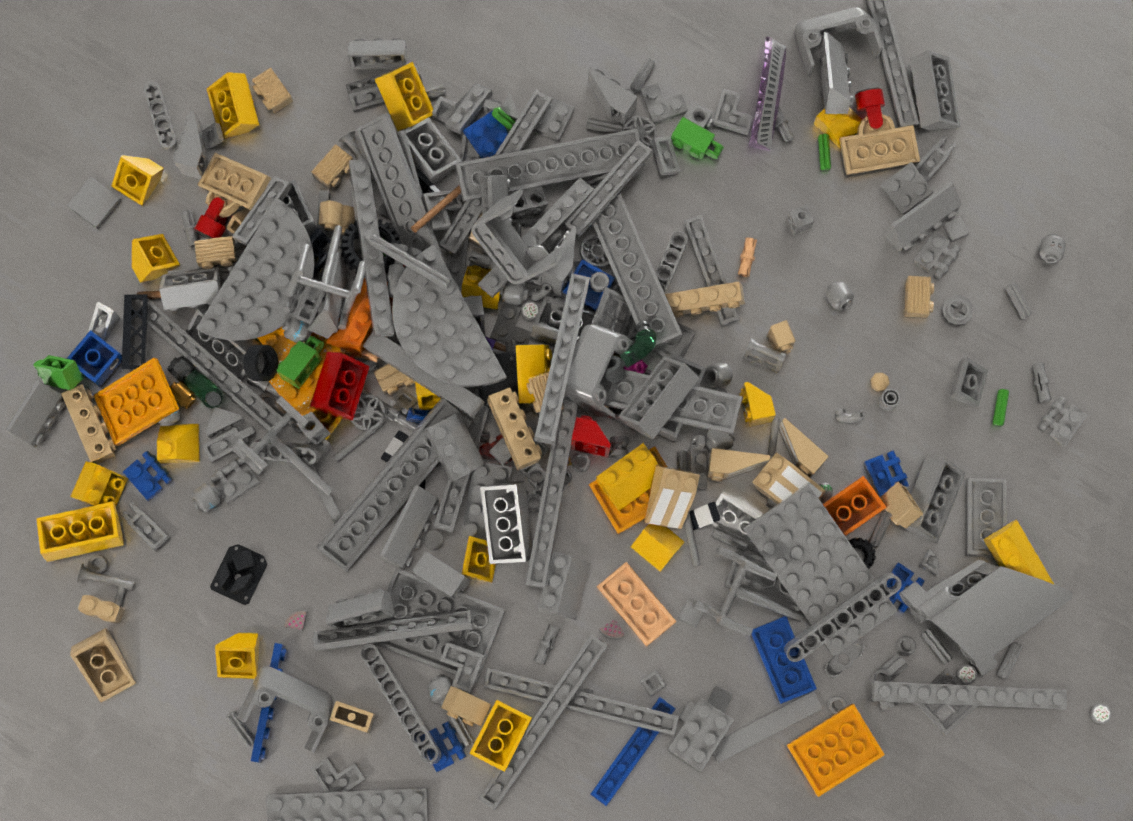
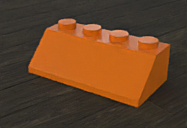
M365 278L361 292L357 294L349 313L346 329H338L336 333H333L326 340L327 344L343 348L360 357L365 350L363 347L364 343L373 332Z
M864 476L823 503L845 537L887 508Z

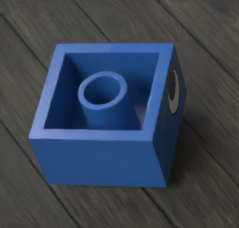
M90 330L66 359L75 360L80 372L97 386L101 387L122 362V355Z

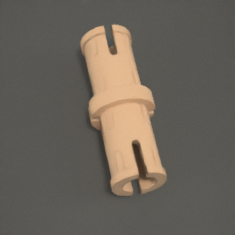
M745 238L743 253L740 254L741 262L738 275L743 277H750L751 265L755 260L754 251L757 240L754 238Z

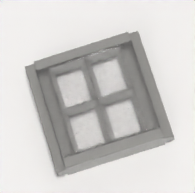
M605 288L592 325H598L628 337L634 319L624 296L612 289Z
M948 668L930 683L963 685ZM916 703L944 735H947L977 707L970 705Z

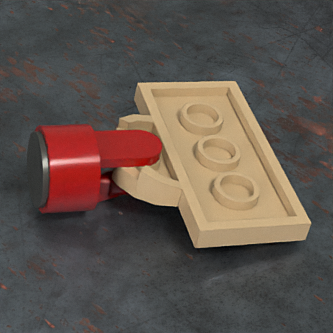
M879 87L856 92L857 111H866L867 116L860 122L857 135L841 137L839 139L846 175L905 166L910 162L913 164L919 163L920 157L914 125L895 128L892 119L882 114L881 108L885 106L883 91Z
M214 153L198 183V186L209 191L205 202L208 205V209L204 215L200 216L194 227L195 232L207 239L222 237L227 229L225 227L227 217L235 213L240 206L251 210L265 191L271 178L243 164Z

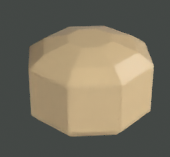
M883 372L875 373L870 379L871 388L876 392L884 391L889 385V377Z

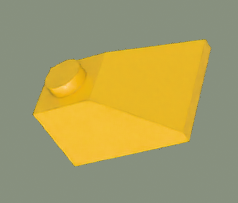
M850 107L848 114H825L824 108L816 116L814 125L824 134H828L829 139L841 149L839 139L855 135L862 119Z
M122 155L111 187L138 204L144 205L159 184L164 168L149 158Z
M163 234L132 240V269L140 283L156 280L162 275L167 274L168 271H172L180 266Z
M199 424L160 426L157 437V461L161 464L200 462Z
M237 633L215 645L217 677L256 678L259 660L258 633Z

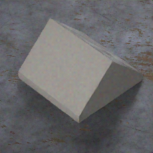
M964 357L959 362L950 399L979 406L988 370L970 358Z

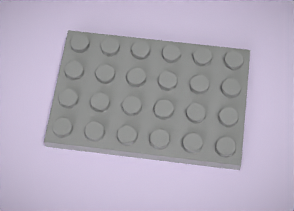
M396 568L387 592L392 596L395 616L376 621L374 624L470 610L472 629L374 642L373 644L456 675L458 667L440 661L447 642L482 654L484 658L475 683H478L505 609L461 592L457 594L455 599H452L422 578Z

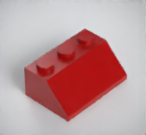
M327 352L310 407L326 414L353 421L370 366L343 353Z
M581 415L580 418L576 417L571 439V450L608 458L611 444L597 422L593 421L592 417Z

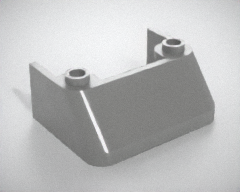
M854 7L797 23L794 35L807 76L812 75L815 66L810 49L819 46L824 32L834 34L857 28L860 33L867 34L874 59H877L883 46L873 18L862 8Z
M522 189L499 200L474 223L471 229L474 237L512 284H521L557 266L566 250L563 246L548 253L541 245H533L528 248L507 220L512 216L514 207L523 194Z
M589 324L584 327L575 346L565 395L594 417L615 418L616 414L604 406L607 392L600 385L601 379L614 352L617 354H643L644 350L623 334L598 325Z
M269 666L262 667L256 675L237 719L246 723L254 704L264 708L273 703L275 696L311 711L307 723L312 732L304 748L314 753L328 723L331 706L330 695Z

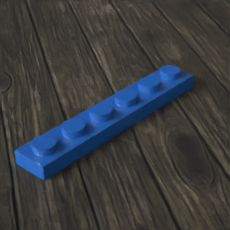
M274 644L270 667L283 672V669H280L281 663L285 661L287 655L285 645ZM273 703L268 707H261L251 756L252 762L261 763L262 759L265 760L267 748L265 747L266 739L269 740L271 734L269 722L273 720L275 708H272Z
M661 697L652 707L653 710L672 714L676 709ZM638 727L590 795L607 806L659 732Z

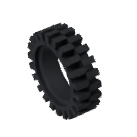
M379 218L380 237L388 243L401 244L399 234H395L396 229L394 227L390 229V223L386 222L383 224V219ZM355 220L354 225L351 223L348 229L345 230L340 247L345 265L349 264L348 268L351 271L356 269L355 274H357L359 262L363 261L356 254L353 242L359 236L357 220ZM386 255L383 261L385 272L388 273L389 266L394 264L395 259Z

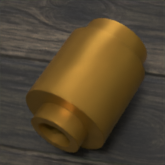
M182 381L174 382L170 386L176 402L181 407L188 409L197 400V397L194 396L195 393Z

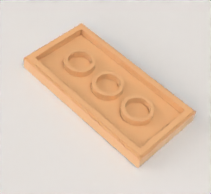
M627 562L597 586L598 590L646 647L677 622Z

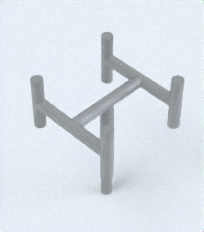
M337 225L334 228L321 282L302 276L310 250L309 244L305 243L302 245L297 266L288 284L282 311L286 313L290 311L298 283L345 297L338 325L339 329L344 330L346 329L348 316L355 298L361 292L367 263L364 261L359 262L357 275L350 291L330 285L342 232L341 226Z
M281 396L273 406V409L282 416L275 426L252 449L239 439L232 450L257 474H260L268 464L258 454L271 442L315 485L329 495L333 489L276 436L287 423L298 433L301 429L296 423H299L302 427L308 423Z
M720 546L717 547L716 554L729 558L741 565L723 607L719 610L697 600L692 604L693 608L706 612L716 618L717 624L748 636L752 634V628L739 624L727 617L736 596L800 622L804 619V614L740 589L747 570L772 581L776 579L777 574L752 563L751 559Z

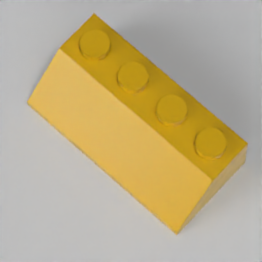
M114 502L36 518L40 553L47 562L124 545L122 527Z
M1016 519L983 539L998 566L1054 584Z

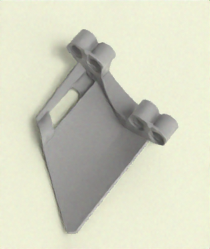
M982 560L975 561L928 591H925L917 582H914L899 593L902 601L910 608L913 617L919 623L925 620L932 621L960 646V651L971 662V666L975 668L979 677H983L998 666L994 657L995 654L1072 599V591L1015 570L989 564ZM972 571L988 575L960 596H954L948 591L951 586Z

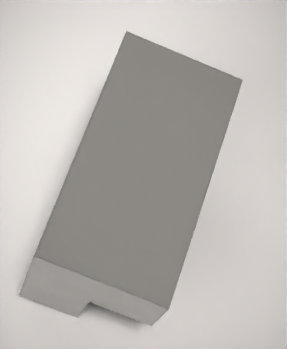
M428 552L424 553L412 571L415 575L452 599H455L460 590L464 592L470 583L464 575Z

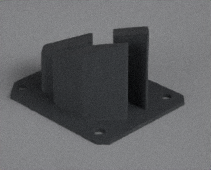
M513 351L495 354L507 379L491 385L479 386L480 398L485 402L483 405L490 408L487 405L488 396L507 388H511L512 393L515 392L519 399L516 353Z
M239 544L230 546L210 585L211 590L243 605L249 604L268 565L265 557ZM240 574L241 577L235 580V575Z

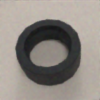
M252 345L249 347L243 360L245 374L253 381H270L273 379L279 366L278 356L274 348L269 345ZM262 353L264 358V367L262 372L260 373L258 368V359L260 354Z

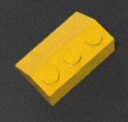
M413 62L375 79L397 131L414 126L432 116V104Z
M227 72L206 88L215 123L220 124L224 139L249 133L259 125L246 74Z
M516 345L520 404H533L536 401L534 394L530 395L527 383H529L528 379L530 377L550 371L552 350L549 348V345Z
M642 443L596 476V481L617 510L620 511L652 488L655 468L659 464L645 444Z
M496 700L469 754L505 772L532 717Z

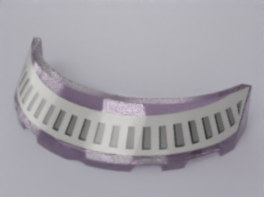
M766 36L764 41V58L757 104L748 147L770 150L786 61V46Z

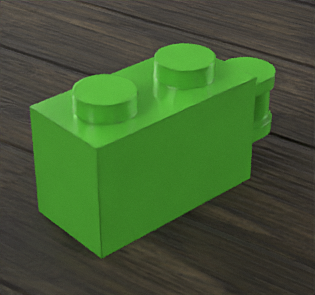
M682 117L671 136L675 147L679 149L684 148L695 158L700 157L703 159L705 155H708L713 159H717L724 148L721 144L714 141L715 134ZM710 146H712V147H714L715 149L712 151V150H710L709 148H710Z
M310 336L305 343L298 341L291 348L285 360L280 362L276 370L281 379L300 389L321 362L322 358L319 353L324 347V342L314 336Z
M48 355L45 359L38 360L33 364L38 372V376L42 378L45 385L71 390L83 380L75 360Z

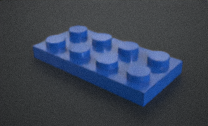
M786 616L752 629V639L780 704L817 689L805 659L792 662L784 653L785 645L795 638ZM791 648L789 655H797L799 648Z

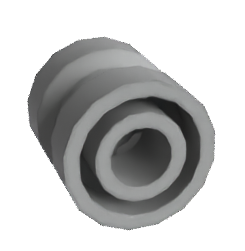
M892 388L886 389L879 397V406L886 411L893 410L900 402L899 392Z
M610 437L612 449L610 450L609 457L623 458L629 453L627 450L629 437Z

